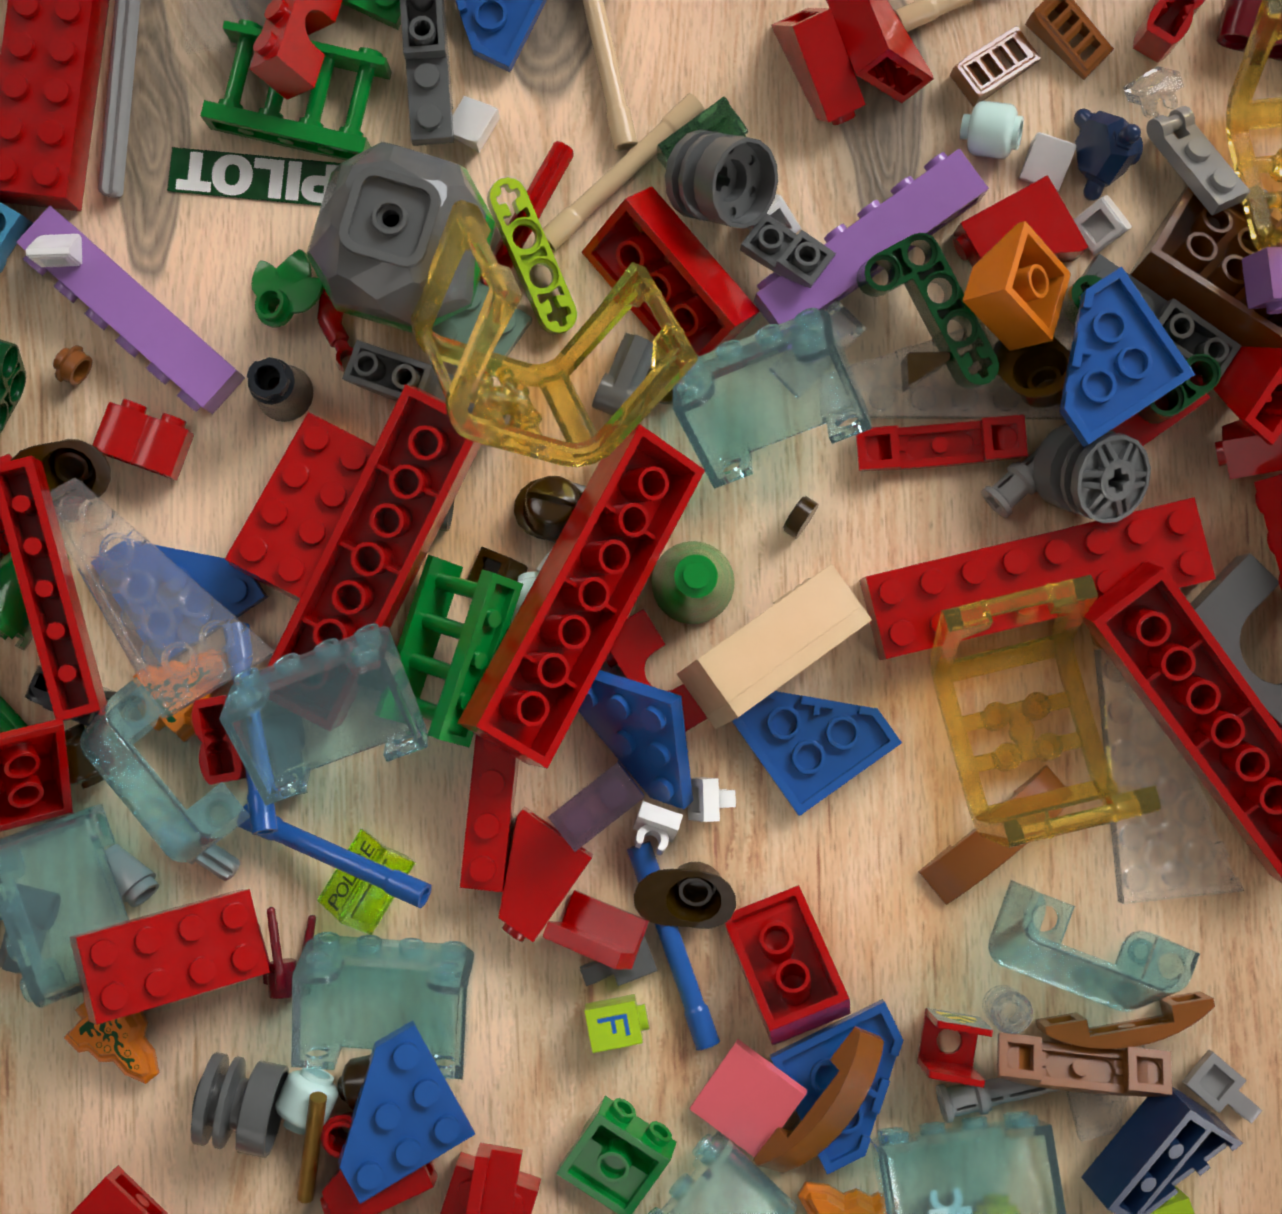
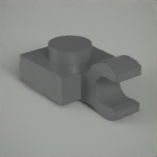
M645 935L632 969H613L597 961L580 966L586 986L597 983L613 974L618 986L658 971Z

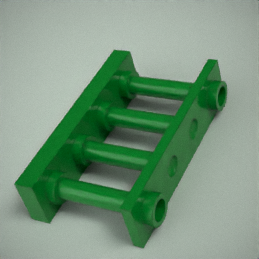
M240 19L238 23L224 20L222 29L230 42L236 44L237 47L224 99H219L218 103L204 100L200 116L211 130L345 161L371 148L367 137H363L364 134L360 130L374 76L388 80L391 78L392 71L387 58L383 57L382 53L367 47H360L356 51L310 40L314 46L325 54L315 88L310 90L305 115L300 117L297 122L283 118L284 116L280 111L284 98L270 86L264 108H259L258 112L243 109L240 102L253 54V45L261 34L263 27L256 22ZM334 67L357 72L345 125L340 127L339 131L323 128L324 125L320 122Z
M428 555L397 646L401 658L386 690L381 694L375 715L411 725L414 715L432 721L428 736L469 748L474 733L458 724V721L509 629L523 583L486 570L481 571L478 583L460 578L462 566ZM454 594L472 599L465 623L447 618ZM441 634L459 640L451 664L433 658ZM428 674L445 680L437 705L420 699Z

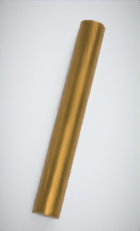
M319 1091L311 1093L309 1097L297 1190V1200L304 1204L310 1203L314 1199L321 1133L326 1110L327 1095Z

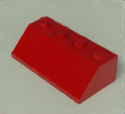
M653 186L625 198L582 250V254L673 360L683 368L687 376L695 372L734 339L760 312Z

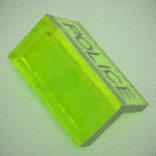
M360 829L348 849L387 868L400 870L406 874H409L415 865V862L407 855L384 846L363 829ZM336 869L317 901L341 924L372 935L395 897L387 894L381 888Z

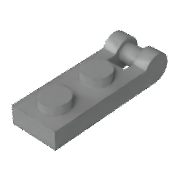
M1181 106L1172 110L1168 117L1161 115L1148 121L1146 131L1150 140L1211 215L1244 201L1250 190L1196 126L1194 113L1189 107Z

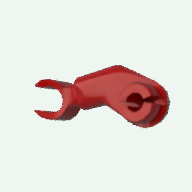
M323 289L317 313L318 325L330 346L335 347L337 351V366L340 371H344L342 359L346 356H351L354 348L350 347L348 343L349 336L342 325L344 313L335 309L328 294Z

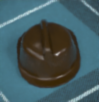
M1055 337L1050 342L1009 351L999 340L993 348L999 362L997 375L1012 390L1019 394L1026 404L1034 408H1048L1055 405L1060 408L1071 351Z
M65 439L34 445L20 450L10 460L33 456L42 462L54 508L96 500L106 492L111 481V468L105 455L95 446L79 439Z
M546 476L529 482L520 490L515 499L514 515L518 525L531 536L556 543L586 486L573 483L561 476Z
M688 862L680 865L677 869L655 871L638 883L633 894L634 906L640 916L651 923L663 926L712 929L727 922L736 909V895L731 885L712 866L703 862Z

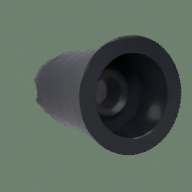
M270 357L261 361H255L249 367L247 373L248 387L265 415L276 421L287 422L298 419L306 413L313 400V386L310 378L304 371L298 367L288 365L280 359ZM279 381L278 385L271 390L273 383Z

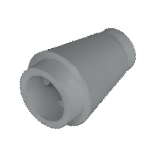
M119 844L110 846L99 856L98 861L101 863L121 902H128L131 907H137L148 900L159 888V884L155 880L156 874L125 849H122Z

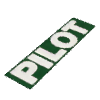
M172 147L167 191L321 206L330 175L341 163Z

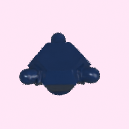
M1082 108L1074 115V122L1080 128V134L1075 140L1079 171L1087 180L1083 190L1084 197L1087 200L1095 201L1100 198L1105 187L1121 177L1130 165H1134L1139 161L1143 152L1141 129L1136 124H1129L1122 117L1100 110L1097 113H1092L1090 110Z

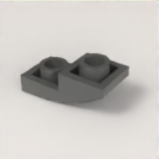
M766 214L754 226L740 246L741 252L761 265L808 288L814 285L836 255L835 252L802 229L796 234L769 214Z

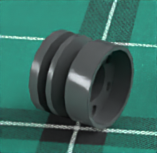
M700 129L687 133L676 143L672 150L665 172L666 194L673 208L685 217L744 229L759 222L771 207L778 185L777 163L771 149L761 140Z
M1065 423L1052 430L1041 443L1034 459L1033 479L1037 492L1046 503L1101 523L1118 522L1132 514L1142 502L1149 486L1151 466L1147 451L1138 440L1121 433L1109 431L1083 448L1069 425Z
M214 1053L207 1063L194 1096L191 1122L192 1143L205 1146L212 1136L214 1148L222 1149L225 1147L232 1132L236 1131V1150L238 1153L266 1158L273 1148L282 1117L276 1111L275 1104L289 1075L288 1066L259 1061L248 1079L246 1078V1061L244 1057H235L229 1066L227 1054Z

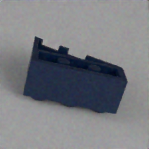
M1172 1087V1095L1170 1097H1147L1081 1178L1107 1210L1114 1214H1151L1178 1193L1174 1186L1194 1171L1201 1176L1211 1168L1207 1163L1210 1159L1227 1146L1234 1151L1243 1142L1213 1112Z

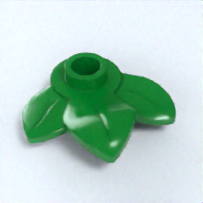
M298 249L277 268L266 261L260 260L254 270L251 286L257 296L255 311L260 321L269 327L278 328L284 326L291 320L294 314L308 311L321 297L324 287L319 278L311 277V264L303 250Z

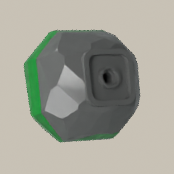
M380 142L342 162L331 173L306 255L337 311L419 335L472 306L496 223L466 168L435 156L398 145Z

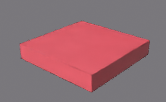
M737 1039L689 1109L755 1158L778 1127L782 1128L808 1090Z

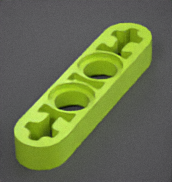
M501 178L488 191L487 203L489 210L495 220L538 323L548 333H564L573 327L577 319L574 301L526 189L521 182L514 178ZM504 187L508 193H516L517 198L512 202L514 211L517 215L524 210L527 217L517 218L509 225H506L504 219L509 218L512 214L506 203L499 205L496 198L501 195L500 188ZM527 226L533 231L535 241L531 248L522 249L516 246L512 237L516 227ZM534 265H544L550 270L552 278L549 286L539 288L532 284L529 274ZM554 289H558L560 295H556L552 299L557 309L565 308L567 311V315L562 318L563 326H560L557 321L550 322L547 315L552 312L550 302L547 299L540 303L537 296L547 295Z

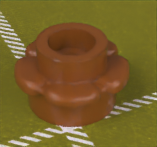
M75 345L70 349L63 348L56 355L53 362V367L56 369V379L59 382L64 380L72 385L80 384L88 376L92 368V358L83 352V347Z

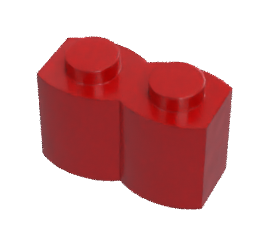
M1156 0L1153 9L1136 31L1133 49L1157 63L1164 60L1185 36L1191 26L1193 15L1205 0Z
M123 399L121 405L109 402L93 446L105 456L177 481L194 437L191 431L185 429L187 422L166 413H162L160 419L146 415L147 407L127 399Z
M221 695L195 700L192 707V723L197 737L202 742L199 751V765L205 781L209 785L245 779L246 771L235 695Z

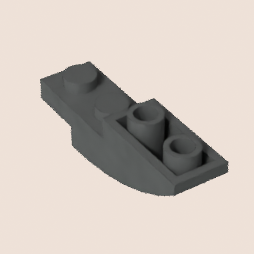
M400 0L411 142L413 146L454 143L453 99L444 0Z
M1098 254L1093 258L1082 276L1096 275L1103 279L1119 267L1101 254ZM1127 273L1185 360L1196 354L1210 355L1218 361L1222 376L1241 348V345L1176 299L1165 300ZM1192 368V370H1195L1201 375V373L1197 369Z
M359 340L355 343L342 378L349 383L396 402L405 384L418 387L490 424L491 426L487 433L502 438L517 401L514 395L437 370L433 365Z

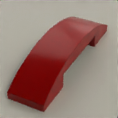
M1025 414L985 417L978 421L908 427L893 425L855 429L859 471L936 468L1028 457Z

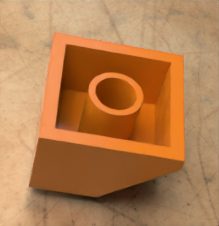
M1023 221L1012 228L972 267L962 301L1009 351L1053 341L1071 273L1028 223Z

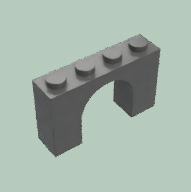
M1251 553L1236 556L1190 604L1282 730V683L1272 684L1257 677L1246 665L1240 650V634L1244 622L1258 605L1279 585V581Z

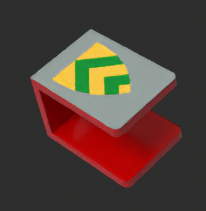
M926 1008L917 1064L928 1078L984 1088L985 1079L973 1067L978 1035L992 1037L993 1029L978 1016ZM944 1029L958 1031L960 1034V1045L953 1052H943L938 1048L937 1036Z

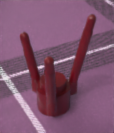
M269 907L267 909L273 957L271 962L259 925L270 973L263 975V984L268 985L269 998L283 999L295 997L303 993L302 982L310 980L309 963L315 934L316 916L310 915L308 917L300 965L296 966V959H282L276 911L274 907Z

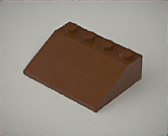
M1187 185L1143 250L1129 275L1165 300L1176 299L1240 344L1241 347L1282 348V313L1267 314L1266 308L1248 309L1242 258L1266 247H1282V223L1246 199L1241 203L1211 215Z

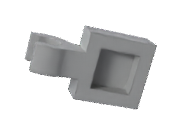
M1211 1050L1204 1054L1182 1081L1219 1113L1228 1104L1235 1112L1252 1124L1262 1112L1256 1104L1239 1091L1247 1080Z

